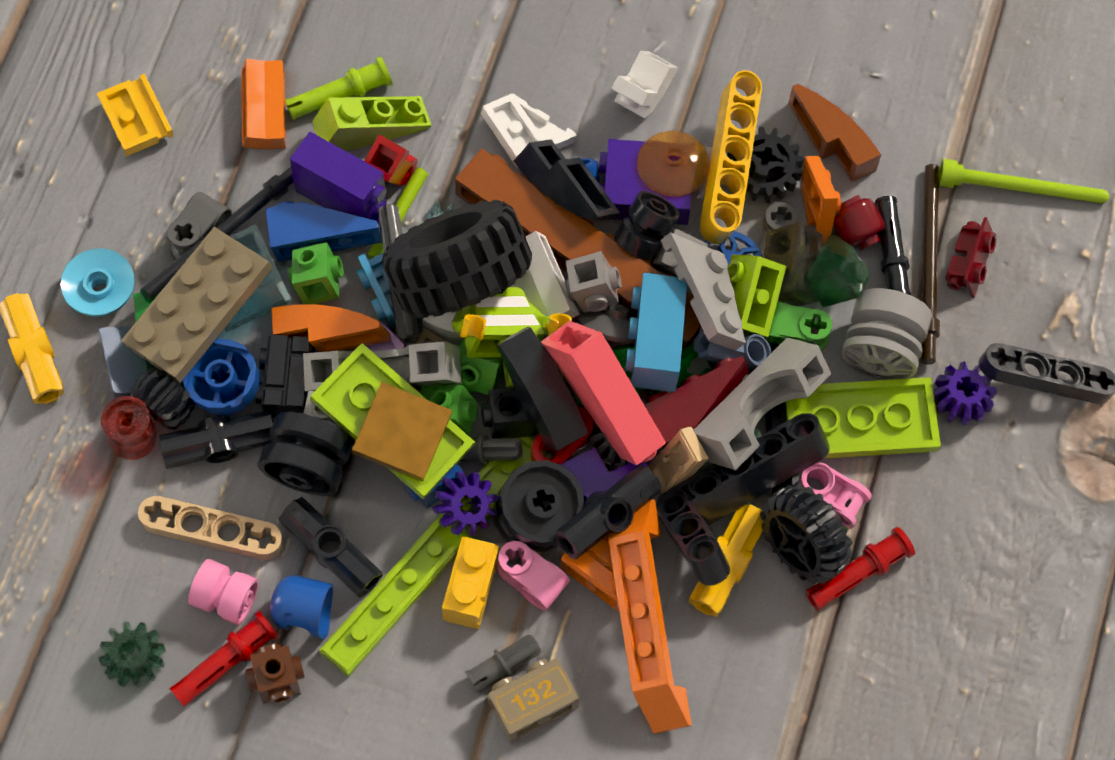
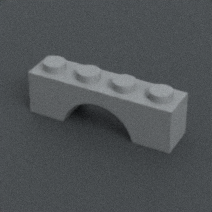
M786 338L693 430L709 458L708 462L736 470L760 446L754 435V430L762 416L783 402L809 397L831 375L818 345Z
M448 342L410 344L400 349L372 351L412 387L461 383L460 346ZM353 351L304 353L305 391H315Z

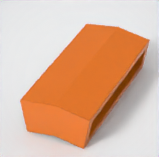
M246 59L241 69L242 147L263 150L286 149L285 71L283 60L261 61Z

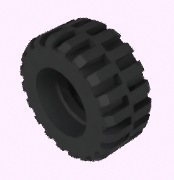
M486 200L473 205L467 204L455 210L451 209L437 217L425 220L424 223L410 228L407 233L401 234L395 239L394 243H390L386 247V251L383 253L382 265L401 309L410 316L427 318L431 315L437 317L444 315V313L460 311L464 307L476 305L488 297L499 294L504 288H509L515 283L516 279L522 278L526 274V270L530 268L532 252L513 207L504 201L493 200L488 202Z

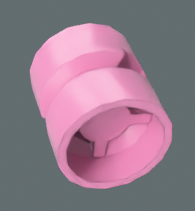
M206 559L193 580L188 595V604L207 613L217 608V614L222 619L236 625H241L253 605L259 587V580L243 572H235L230 576L228 566L211 559Z

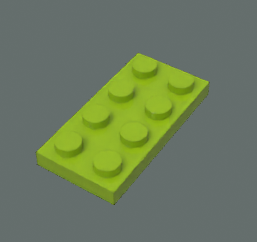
M361 343L310 396V401L352 438L357 440L381 382L423 399L426 398ZM449 419L423 482L390 468L388 469L424 500L474 446L475 441Z
M931 377L821 384L807 398H797L785 402L787 421L802 413H811L818 417L830 445L829 453L825 458L938 452L941 447Z

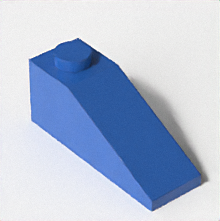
M284 201L275 207L266 208L270 248L278 262L292 260V250L326 242L332 252L382 243L380 227L375 220L305 202Z

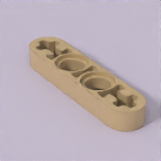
M162 496L148 497L138 508V516L142 526L152 534L260 560L273 559L283 549V538L280 529L270 522ZM157 507H161L163 515L172 518L175 516V527L171 528L170 519L158 517L156 522H152L148 512L153 513ZM190 515L200 516L203 519L202 527L196 532L185 531L182 528V523L186 517ZM228 523L235 524L240 528L238 537L232 541H224L218 536L220 528ZM247 528H251V535L255 538L263 539L266 533L271 534L272 541L275 543L267 544L266 549H261L259 541L248 538V545L245 546Z

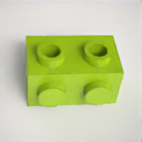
M732 254L727 267L735 292L739 317L742 321L743 334H758L762 337H768L786 266L760 256Z

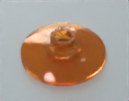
M665 131L650 137L643 144L638 154L637 168L640 178L652 191L664 196L680 197L694 192L703 184L709 171V157L704 146L695 137L680 131ZM676 155L680 157V159L678 161H672L668 158V156Z

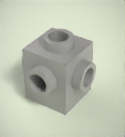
M601 251L566 261L568 280L565 281L568 296L571 301L576 300L584 313L602 311L607 306L619 303L617 289L622 287L619 271L616 266L611 267Z

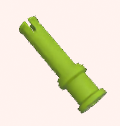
M379 56L374 63L357 70L352 67L345 72L346 76L290 99H285L292 120H297L299 117L321 109L328 98L365 97V93L383 85L387 87L392 86L393 83L383 58Z

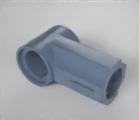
M702 327L694 339V352L698 353L699 358L719 363L726 358L733 357L736 359L743 356L748 371L756 369L771 354V348L764 337L754 334L748 337L744 336L746 343L734 351L708 341Z

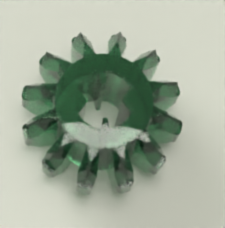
M124 621L122 626L124 632L119 634L116 629L110 628L108 633L113 641H101L100 648L106 653L101 655L98 660L101 666L107 667L104 674L109 680L117 677L118 685L125 687L132 678L134 686L140 688L142 686L141 677L144 675L151 681L155 680L156 676L152 667H164L165 662L159 656L166 652V647L163 643L157 642L160 635L156 630L147 632L145 623L140 622L133 631L130 623ZM135 649H138L139 656L132 655L128 661L125 654H132Z

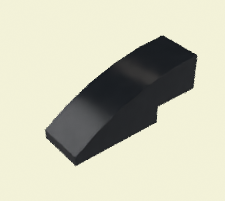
M552 139L529 142L514 159V163L528 180L544 195L568 211L594 222L616 218L620 213L580 157L566 159Z
M527 326L496 344L523 409L531 413L544 446L558 451L589 433L563 378L531 327Z

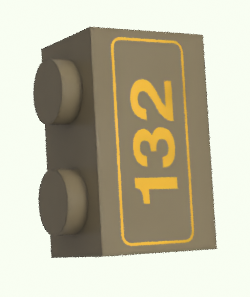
M558 658L547 662L546 659H541L530 665L526 669L527 673L515 680L512 677H506L491 687L493 691L488 693V704L509 743L579 707L580 698Z

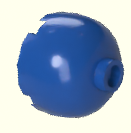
M215 339L182 381L190 394V399L201 410L214 416H229L242 411L253 401L259 390L260 374L254 357L243 344L231 339Z

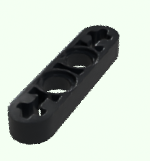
M1002 343L991 344L979 358L978 362L981 372L987 378L1002 383L1095 404H1104L1115 394V374L1107 368ZM1024 364H1031L1036 367L1040 376H1033L1028 373ZM1058 371L1069 374L1073 379V384L1064 382L1059 377Z

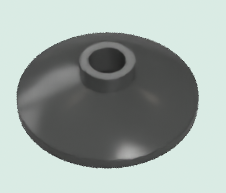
M614 304L607 306V309L602 311H589L585 313L582 311L579 313L578 324L602 332L606 340L634 344L635 340H628L630 317H633L628 315V308Z

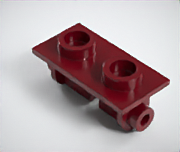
M987 217L983 218L981 225L974 221H968L965 226H962L955 251L956 253L966 254V257L953 255L945 276L949 288L959 290L961 286H966L971 297L974 298L979 284L982 285L985 281L988 255L993 254L997 242L996 233L992 231Z

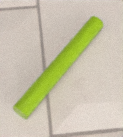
M417 167L395 204L399 209L401 223L428 176V173L422 168ZM373 244L366 255L367 258L370 260L383 254V244Z

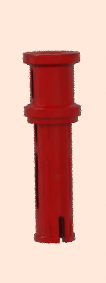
M896 526L891 530V535L875 545L871 543L866 545L862 551L863 554L850 562L845 567V570L831 581L828 580L823 584L819 582L806 589L805 595L810 604L814 606L815 610L819 611L873 575L879 576L888 573L889 567L902 558L913 557L915 549L905 532Z
M259 610L254 613L255 618L237 633L232 631L228 634L229 637L226 638L228 641L226 644L190 671L185 677L169 687L184 708L242 660L250 662V655H253L271 639L276 641L280 638L276 630Z

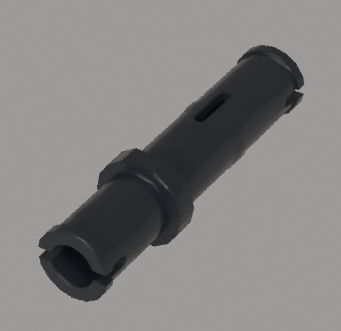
M882 196L874 202L885 222L884 229L879 233L883 260L880 262L881 272L886 275L887 289L911 295L907 270L910 268L909 259L904 256L897 198L894 196Z

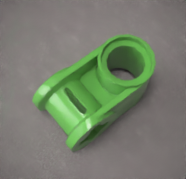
M777 302L769 336L764 338L768 343L776 342L779 345L786 338L807 343L815 341L814 344L818 345L820 350L823 351L830 341L832 320L825 311L820 309L797 307ZM811 328H817L818 334H812Z

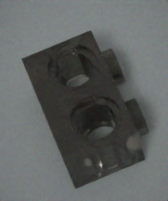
M797 222L766 232L764 250L765 259L786 266L777 302L797 307L821 301L823 235L803 222Z

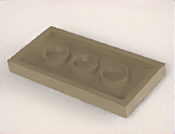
M213 227L121 341L127 348L181 383L273 267L268 260L221 230Z

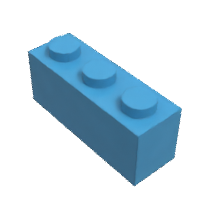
M643 273L641 286L633 287L631 308L637 309V318L630 317L628 340L635 341L634 349H627L625 371L631 372V384L633 387L675 392L680 373L687 290L686 281H680L678 277Z

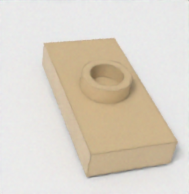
M690 426L681 429L652 460L648 468L658 477L662 485L659 490L663 494L692 477L709 458Z

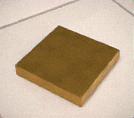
M381 382L354 444L352 453L423 482L453 410Z

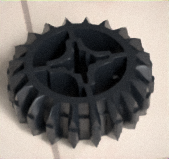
M799 483L794 486L789 484L785 488L782 487L767 499L768 501L762 505L763 511L760 513L763 521L761 527L767 533L765 539L771 543L773 547L772 552L777 553L780 557V563H785L792 574L797 573L801 580L805 581L808 579L812 584L818 582L823 584L828 580L831 581L850 564L849 558L853 555L850 546L853 542L846 535L848 527L842 524L840 520L841 515L835 513L832 509V504H827L824 501L821 493L815 495L811 487L804 488Z

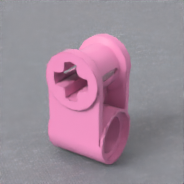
M817 462L803 470L797 484L799 483L806 488L809 486L807 483L809 478H815L822 482L824 489H813L815 495L821 493L824 501L827 504H832V509L835 513L841 515L840 520L842 524L852 529L856 524L855 517L863 503L870 501L872 497L871 492L861 483L845 477L821 462ZM851 500L849 506L845 507L846 502Z
M520 541L506 543L499 552L496 568L498 575L540 610L547 611L570 582L569 577L559 567L545 560ZM516 557L521 559L520 565L516 564L513 568L507 565L509 559L514 560Z

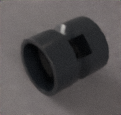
M640 191L629 208L628 214L630 216L623 218L614 238L617 244L629 254L640 259L653 260L663 246L661 240L664 238V235H668L678 220L679 211L664 197L653 192Z

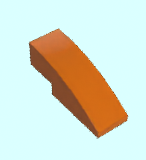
M318 304L287 305L272 308L273 335L308 337L309 342L319 352L357 348L361 343L367 346L391 341V334L378 320L355 311Z

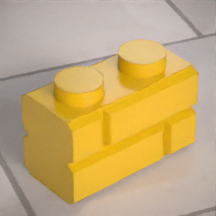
M469 537L461 538L442 605V619L444 621L480 629L494 573L497 568L498 545Z

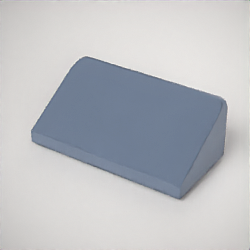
M131 327L99 328L112 391L117 404L134 400L131 395V389L137 383L136 380L148 371L146 360L127 348L121 341Z

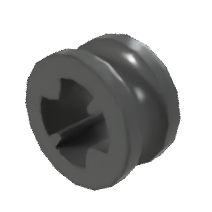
M785 202L771 204L766 210L763 222L764 229L775 238H785L791 235L795 229L797 212L793 206ZM778 214L784 215V220H786L784 226L776 225L777 220L775 219Z

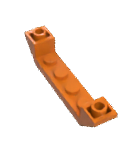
M652 499L634 513L631 525L626 530L610 532L608 541L632 692L652 732L658 734L691 727L692 723L686 688L674 685L651 546V539L661 537L656 503Z

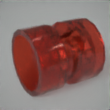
M132 396L118 397L105 406L101 414V426L112 451L119 457L127 460H137L147 456L157 442V431L147 406L140 399Z

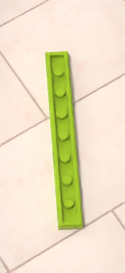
M530 437L518 438L522 442L523 450L522 457L518 460H489V463L483 466L478 472L480 474V482L488 480L492 483L490 490L486 494L497 495V492L515 469L528 462H532L530 451L534 440ZM546 450L542 452L544 457L546 456ZM463 496L460 503L464 505L460 506V509L468 511L471 504H467V502H470L471 498ZM489 503V508L493 509L494 503ZM440 514L319 649L320 654L347 677H350L456 558L461 538H473L474 536L467 535L464 530L459 536L452 534L451 525L442 527L439 524L441 517L444 515ZM486 515L484 518L488 521L492 516ZM476 525V534H477V533L479 532V530L481 529V528H480L479 526H477V525Z

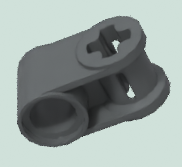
M203 192L195 193L188 201L184 210L168 228V238L172 244L174 258L178 259L205 237L213 227H217L232 214V210Z

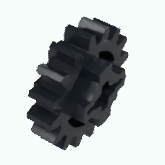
M763 126L759 127L758 134L755 135L746 192L752 193L751 201L755 202L758 196L762 195L766 203H770L771 196L774 194L782 200L785 197L786 189L794 192L797 184L796 181L801 180L803 173L801 168L804 157L797 156L800 146L799 144L789 145L791 137L789 134L782 138L778 137L777 128H774L771 134H766ZM728 152L727 157L732 161H737L735 156Z

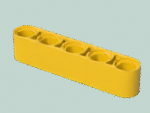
M743 70L737 72L721 94L700 220L702 236L713 244L725 242L739 227L742 220L762 94V82L751 71ZM736 88L743 90L747 96L741 95ZM731 120L737 121L742 129L735 127ZM725 152L733 154L737 161L730 160ZM720 185L727 186L732 194L725 193ZM714 217L722 219L726 224V228L719 226Z

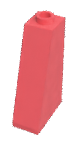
M568 321L541 341L557 369L619 457L635 465L651 460L656 455L657 450L666 442L602 332Z

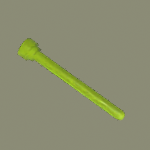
M942 158L939 167V187L953 189L954 185L961 186L962 183L1095 203H1106L1109 200V193L1104 189L964 169V165L958 164L957 160Z

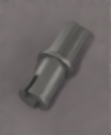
M481 435L479 438H473L475 441L474 446L460 461H479L481 464H488L489 460H518L522 457L523 453L522 442L518 438L489 439L487 435Z
M531 634L526 635L500 652L497 649L494 650L495 655L471 670L465 671L476 692L480 693L481 690L505 675L508 677L513 676L511 673L513 670L541 653L540 646Z

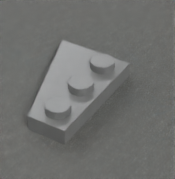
M670 232L661 240L666 252L673 251L679 265L674 270L680 281H686L694 295L690 303L708 341L736 351L746 342L725 254Z

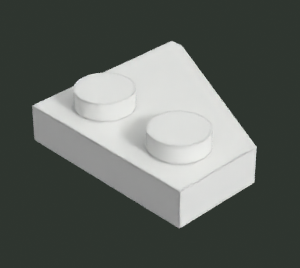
M513 93L482 106V117L513 163L514 159L529 142L552 139L558 149L575 142L577 135L573 130L568 128L566 131L558 128L549 122L550 116L539 109L531 108L526 101Z

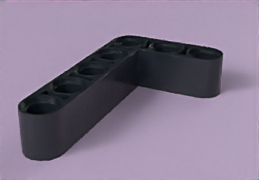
M799 414L757 438L760 446L736 470L712 464L664 492L657 499V513L668 534L702 584L707 586L719 584L730 573L729 562L708 526L821 461L829 453V442L818 417L814 414Z

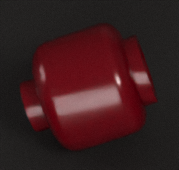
M856 195L841 204L840 211L835 214L833 227L845 247L852 248L858 245L862 251L880 241L877 234L884 229L885 222L872 199H861L859 195Z

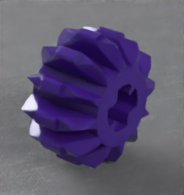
M963 361L957 370L950 364L945 368L944 375L940 374L937 376L934 382L937 388L933 390L934 400L940 401L936 407L937 413L948 411L947 419L949 423L953 422L956 417H960L961 423L965 426L969 424L971 418L976 422H980L985 416L984 412H991L994 406L991 399L995 397L997 390L995 387L989 386L992 381L991 379L979 374L981 371L979 365H976L973 370H969L966 362Z
M456 472L455 483L449 478H444L442 484L446 488V492H434V497L442 499V504L433 507L434 513L444 514L439 524L442 527L451 525V533L458 536L463 530L467 535L474 536L476 534V525L485 530L489 528V524L484 517L486 515L493 517L497 515L495 509L489 508V503L496 502L498 496L496 494H486L490 490L492 483L488 480L480 482V474L471 472L468 477H466L464 472ZM463 496L471 498V501L467 502V504H471L468 511L460 509V506L464 505L460 503Z

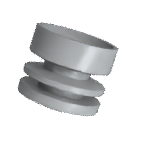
M872 288L860 292L856 298L851 315L852 326L847 330L846 341L842 346L841 355L843 360L852 368L875 378L886 380L912 378L918 370V359L923 352L921 343L927 337L932 319L931 310L919 299L897 290Z

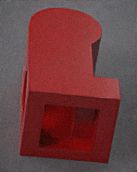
M378 135L364 162L384 172L385 181L402 186L412 176L418 159L410 155V151L388 138Z

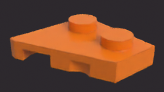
M805 156L800 188L805 205L807 226L816 225L811 249L813 255L827 254L835 213L840 211L841 198L839 192L834 190L830 172L825 170L820 157Z

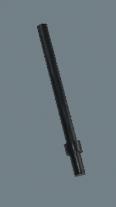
M291 166L281 175H274L267 180L260 192L216 228L229 236L270 201H277L288 192V187L294 182ZM205 237L140 289L141 294L147 300H151L161 292Z

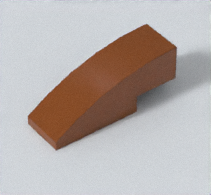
M800 84L792 86L788 104L820 157L824 159L835 154L851 182L875 172L881 158V153L857 123L835 104L818 93Z

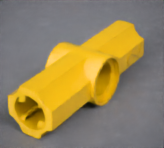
M15 293L5 297L0 303V313L10 336V339H8L9 346L19 370L23 372L34 404L54 402L61 395L65 394L64 386L53 361V358H55L53 349L44 327L40 326L31 298L28 293Z
M745 504L738 508L729 522L723 537H718L717 541L729 562L730 573L724 581L716 585L707 586L698 581L688 603L693 605L699 612L707 616L718 617L735 583L739 584L754 555L752 551L764 531L761 527L763 523L760 516L761 509L751 504Z

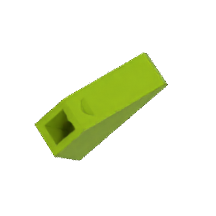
M421 96L328 98L312 121L317 136L344 151L371 146L378 135L391 140L430 129L432 126Z

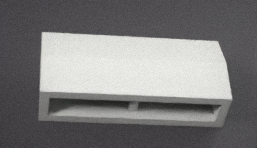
M538 231L526 236V240L532 252L531 266L526 270V274L522 278L515 280L516 287L524 291L528 301L543 315L550 316L555 313H563L574 318L579 315V311L575 302L571 301L568 296L565 279L546 236Z

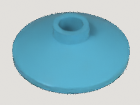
M104 248L90 249L76 255L66 265L61 277V291L67 304L76 312L91 317L106 316L121 309L130 299L135 286L134 272L130 263L121 254ZM96 285H106V288L102 291H94Z

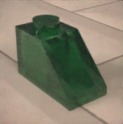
M831 235L826 240L805 281L824 308L859 298L871 275L868 272L867 265L859 258L854 248L836 235Z

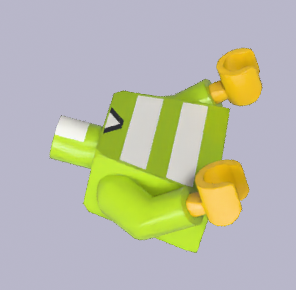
M509 287L502 289L499 294L482 300L481 303L473 306L470 305L457 311L451 326L455 332L460 334V337L465 338L467 358L501 357L496 344L527 326L532 328L541 342L544 335H551L568 321H572V317L563 313H555L550 316L543 315L528 301L521 288Z

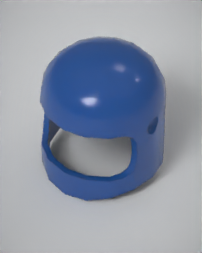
M295 575L283 578L276 585L271 597L270 614L273 622L285 630H288L291 626H296L307 630L312 637L325 639L330 629L333 584Z

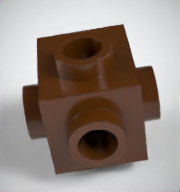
M280 644L266 645L258 649V653L250 655L253 668L246 669L251 692L259 691L263 704L269 702L271 704L283 703L292 699L293 696L301 694L298 680L304 679L305 676L300 656L292 657L288 645L283 647ZM280 669L276 674L268 673L269 671Z

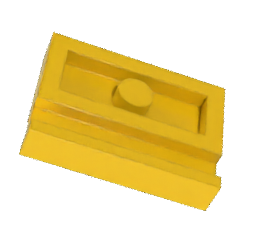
M145 74L139 75L140 78L132 82L127 80L97 93L126 157L159 143L160 139L167 136L169 138L174 137L172 128Z

